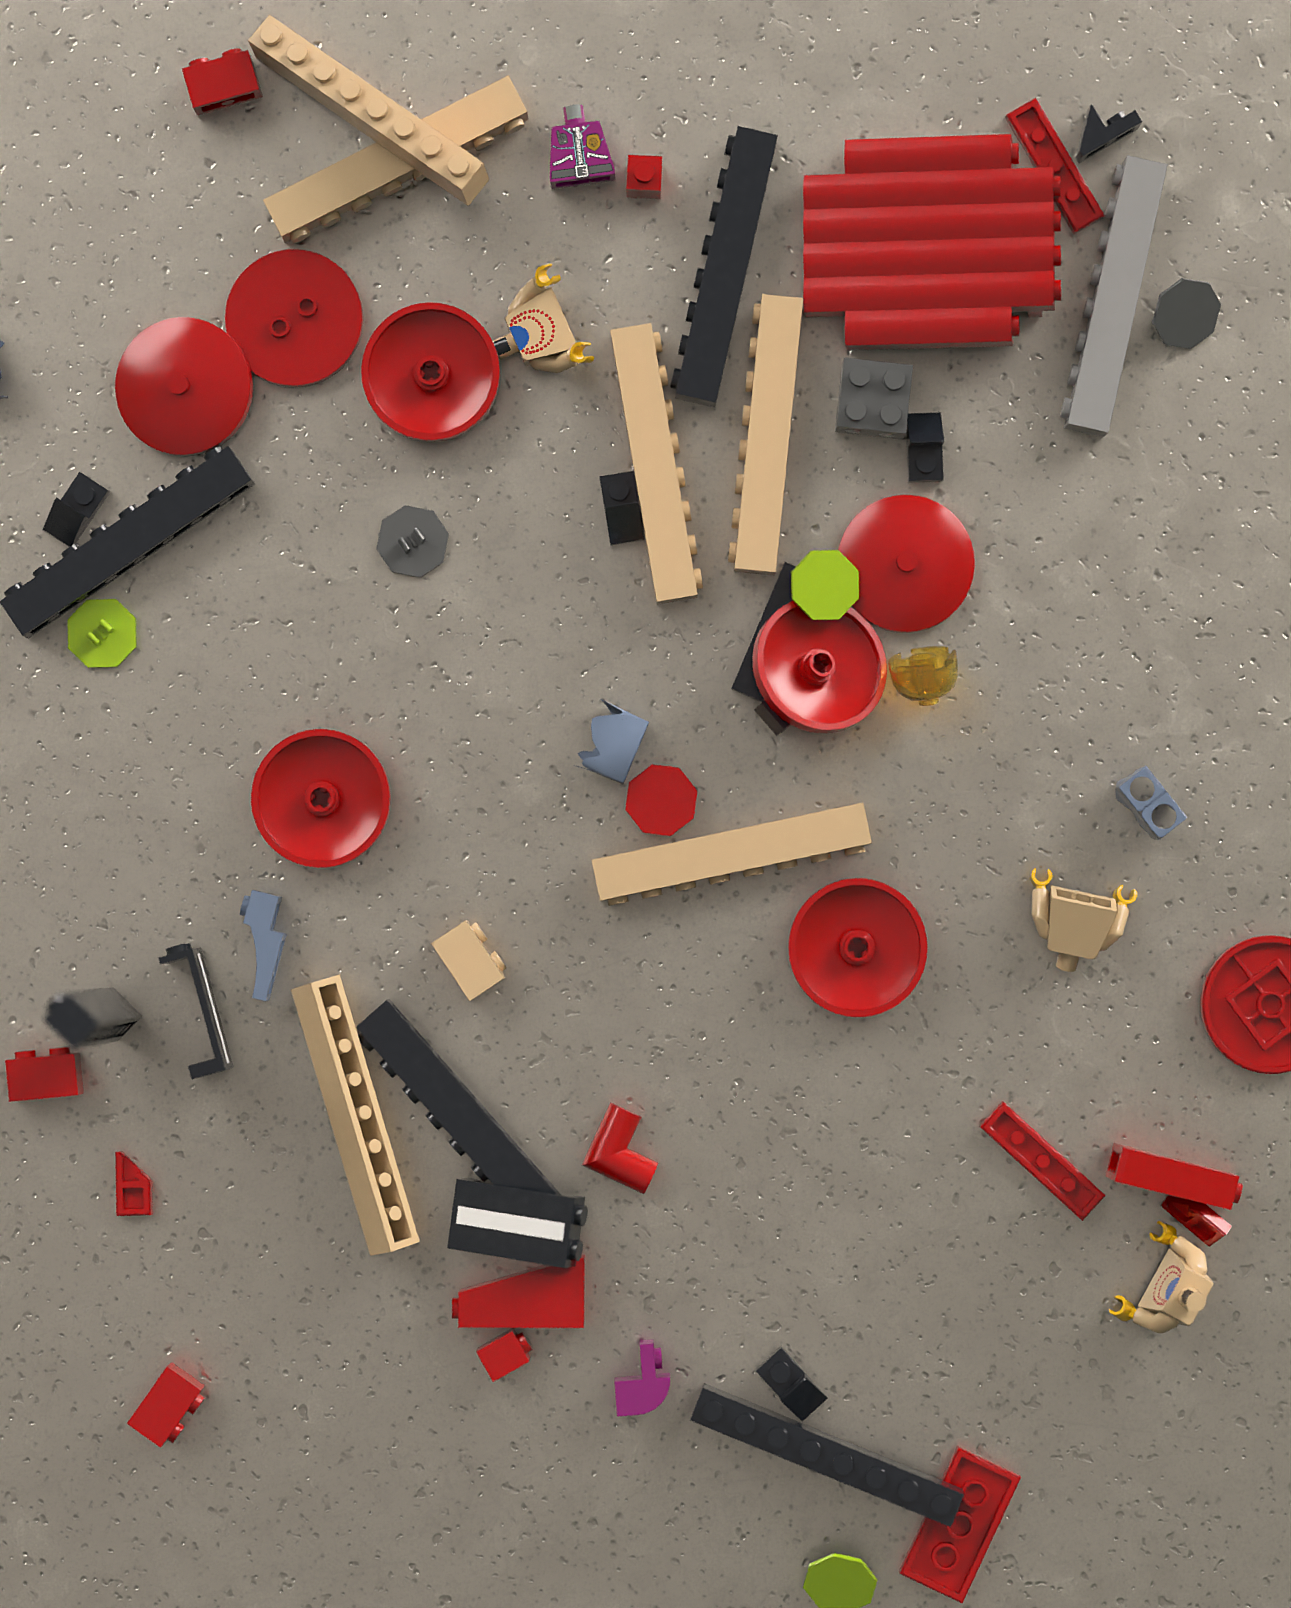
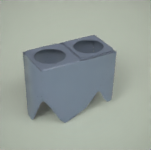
M602 700L612 715L592 718V740L596 748L593 751H581L578 755L583 760L582 764L587 768L586 770L624 784L649 722Z
M1147 766L1137 769L1131 775L1117 782L1116 799L1133 812L1139 825L1152 839L1160 840L1188 818ZM1138 777H1147L1154 784V794L1147 801H1138L1130 793V785ZM1160 804H1167L1176 812L1175 823L1166 829L1157 827L1152 821V812Z

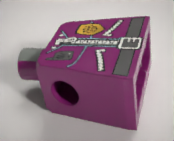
M576 104L564 107L565 125L551 128V189L615 181V168L600 121L585 122L583 105Z

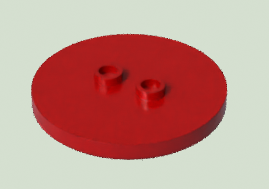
M286 249L275 251L257 259L239 275L227 299L225 327L226 332L239 344L246 355L253 374L275 385L305 387L332 377L347 364L361 338L363 310L360 297L353 282L335 262L312 251Z
M1273 935L1257 936L1233 945L1214 962L1203 983L1200 1009L1202 1022L1209 1039L1226 1059L1249 1071L1263 1074H1281L1291 1071V938Z

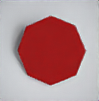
M652 764L629 781L625 810L643 833L672 836L694 819L697 790L680 768Z

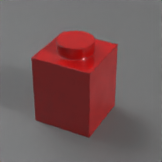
M628 155L627 198L661 199L662 156Z
M511 1328L478 1347L476 1353L494 1382L530 1362L531 1357L528 1352L533 1349L523 1332L517 1334L516 1330Z

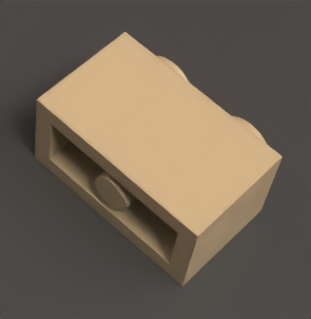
M465 920L431 944L468 1000L471 1001L506 978L502 971L507 967L496 951L491 954L488 952L483 944L487 937L477 922L470 925L468 920Z

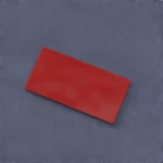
M957 1446L942 1477L943 1481L962 1488L964 1492L952 1527L924 1516L900 1567L899 1574L963 1603L1021 1476Z

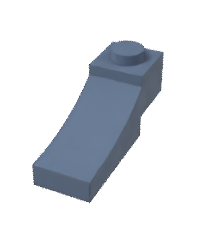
M252 890L250 896H244L240 909V915L245 916L243 924L250 925L256 948V979L252 998L269 1001L287 935L274 931L282 897Z

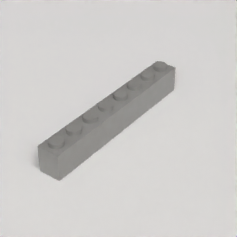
M1127 155L1122 165H1116L1112 181L1113 185L1118 186L1115 198H1109L1105 212V218L1110 219L1108 232H1101L1097 251L1103 252L1100 265L1094 264L1090 284L1096 285L1093 298L1087 297L1083 311V318L1088 319L1086 331L1079 332L1075 351L1081 352L1078 365L1072 364L1068 378V384L1073 385L1071 398L1065 397L1060 418L1066 419L1065 429L1105 437L1109 432L1168 164Z

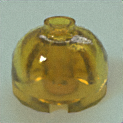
M927 646L911 649V654L913 655L902 658L900 652L889 658V672L894 688L908 700L918 701L920 706L937 704L939 698L947 695L956 684L958 678L956 650L949 654L948 647Z

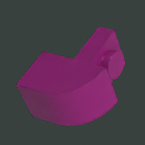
M653 1339L640 1340L642 1375L615 1377L617 1417L642 1415L651 1412L667 1396L670 1387V1373L656 1374V1369H663L661 1348H654Z

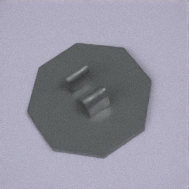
M1181 278L1159 295L1152 323L1165 345L1192 349L1214 333L1221 303L1210 283Z
M404 505L382 520L376 549L391 572L421 578L444 562L449 533L434 511Z

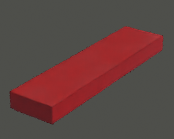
M1034 98L1006 114L1007 122L1034 168L1053 167L1054 176H1061V197H1054V202L1061 211L1072 233L1076 234L1104 218L1103 211L1037 99Z
M1003 1101L979 1126L1080 1220L1083 1221L1106 1196Z

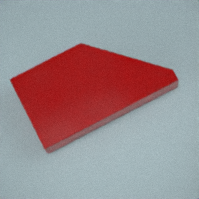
M116 1151V1216L152 1215V1179L123 1151Z
M1168 1195L1161 1204L1162 1208L1209 1247L1227 1235L1232 1227L1204 1203Z

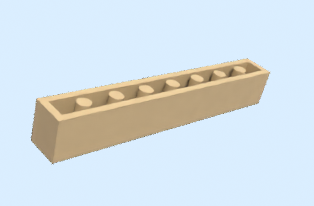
M270 14L249 38L248 42L256 59L467 206H469L489 181L482 161Z
M508 75L421 120L467 151L473 147L476 150H480L494 142L493 137L503 132H506L507 135L517 132L525 126L524 122L529 119L528 112ZM376 142L265 198L263 201L284 242L286 243L291 240L292 243H297L311 235L310 230L320 225L323 228L334 225L341 220L340 215L351 209L354 212L361 211L372 204L371 199L381 194L385 197L393 195L403 188L402 184L412 178L415 181L426 178V176Z
M762 294L761 304L754 303L752 324L759 325L757 338H750L749 358H755L754 372L747 371L745 392H752L750 406L744 405L742 426H748L747 440L740 439L738 460L745 461L744 474H737L735 494L741 495L740 508H733L731 528L738 529L737 542H730L728 562L734 563V572L775 576L803 298Z
M651 323L610 330L656 604L694 599L698 597L697 589H703L700 568L693 569L691 556L697 555L694 534L687 535L685 522L692 520L688 500H681L680 488L686 487L683 467H676L674 454L680 453L677 433L670 434L668 420L674 419L671 399L664 400L662 387L668 386L665 365L658 366L656 353L663 352L659 331H652Z
M858 803L593 859L592 865L600 901L607 900L608 906L629 902L627 895L641 892L642 899L663 895L661 888L675 885L676 892L696 888L695 881L709 878L710 885L730 881L729 874L743 871L744 877L763 874V866L772 864L777 865V870L798 866L797 859L810 857L811 863L832 859L830 852L843 849L845 856L865 852L864 845L871 844L872 841L864 804Z
M340 974L291 989L370 1256L392 1252L420 1242Z

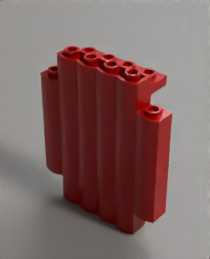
M1011 134L845 140V174L804 175L803 304L806 317L845 316V346L848 350L1013 346V337L1020 336L1019 315L1013 316V312L1027 311L1028 317H1042V311H1055V301H1061V280H1055V266H1061V245H1055V232H1061V211H1054V197H1061V176H1054L1053 167L1013 168V164H1019V143H1013Z

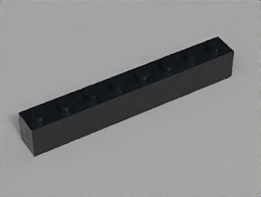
M737 126L736 135L728 136L724 155L731 157L728 169L721 168L717 188L723 190L720 202L713 201L709 222L715 223L712 236L705 235L701 255L707 256L704 269H697L693 288L700 290L697 302L690 301L686 321L692 323L689 336L682 334L678 355L684 356L681 369L674 368L670 388L676 389L675 399L714 408L716 406L778 135Z
M221 446L214 448L204 456L206 461L195 469L191 465L180 471L175 476L176 482L167 488L161 485L152 490L147 495L148 501L139 507L133 504L124 509L118 515L120 520L111 526L103 524L90 533L92 539L82 546L76 543L61 553L63 558L57 563L51 565L49 562L33 572L35 578L24 585L22 582H19L8 588L4 592L6 597L0 601V604L21 635L29 639L255 485L233 450L229 446L224 449Z
M111 987L71 991L64 994L60 992L46 1005L45 1009L48 1013L42 1020L73 1050H79L119 1041L142 1015L118 991Z
M387 999L356 1026L360 1032L358 1035L360 1043L369 1052L375 1049L383 1058L379 1062L382 1068L392 1078L396 1075L401 1078L406 1084L402 1088L404 1093L413 1103L422 1102L429 1110L425 1114L427 1119L437 1130L444 1127L451 1135V1138L448 1140L449 1144L460 1156L466 1153L473 1160L474 1164L471 1168L483 1182L489 1179L494 1185L561 1195L390 999Z
M705 1383L690 1419L692 1422L949 1527H952L964 1496L963 1489Z

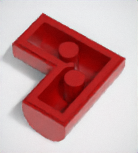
M610 1102L581 1165L639 1193L645 1194L656 1171L658 1162L628 1148L642 1116Z

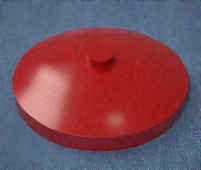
M427 302L410 305L394 312L376 328L363 354L361 376L367 400L373 411L385 425L407 438L424 442H436L460 436L472 429L484 418L497 395L500 381V365L497 351L490 335L474 317L451 305Z
M176 317L162 320L147 327L131 341L124 351L117 368L115 395L124 422L131 432L143 443L167 454L193 456L209 452L221 446L238 431L249 412L253 395V379L246 355L239 344L227 332L201 319Z
M895 495L870 504L850 522L838 548L859 571V599L851 607L870 624L891 632H919L942 623L962 604L969 592L974 576V551L965 527L946 507L922 496Z
M791 601L766 620L755 640L752 662L758 689L769 707L780 718L794 727L807 732L821 734L846 730L867 717L882 697L887 678V662L882 643L870 623L851 607L840 619L811 620L794 601Z
M312 729L298 732L275 745L259 765L251 790V807L254 821L268 845L289 861L315 868L343 865L365 853L381 835L388 819L391 804L388 778L375 754L354 737L329 729Z
M864 878L840 880L826 885L810 896L794 918L788 941L791 969L805 994L826 1010L849 1017H868L881 1014L905 1000L921 979L928 952L925 927L912 903L893 887L876 880Z

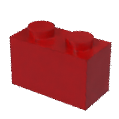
M240 48L230 49L223 52L220 58L210 61L208 58L195 59L189 62V67L182 68L192 107L197 116L263 97L253 60L248 50L242 51Z
M70 1047L50 1048L49 1055L36 1056L35 1050L14 1052L15 1059L5 1060L9 1102L84 1094L80 1052L70 1053Z
M171 1362L127 1424L160 1448L167 1440L173 1444L185 1427L180 1421L187 1412L193 1415L205 1399V1397L200 1395L205 1385Z

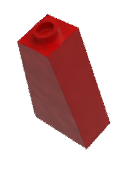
M1113 1143L1105 1175L1115 1182L1232 1210L1233 1203L1238 1204L1243 1186L1242 1183H1238L1240 1176L1116 1143Z
M585 1255L581 1256L580 1260L576 1262L575 1267L561 1268L541 1265L462 1288L458 1292V1298H452V1319H458V1328H584Z

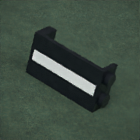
M191 943L166 948L167 955L158 957L160 964H170L188 959L215 1057L214 1059L188 1066L191 1080L233 1068L201 948H192Z
M471 1178L456 1179L447 1248L561 1268L575 1267L583 1251L580 1232L581 1226H584L588 1214L587 1206L584 1205L585 1197H568L482 1183L481 1180Z

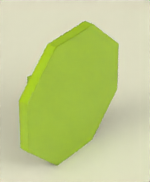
M811 550L791 571L792 600L811 620L840 619L859 599V571L839 550Z
M87 599L67 619L68 649L88 668L118 667L137 648L136 618L117 599Z
M832 1553L809 1564L803 1589L819 1608H861L871 1603L877 1578L862 1559Z

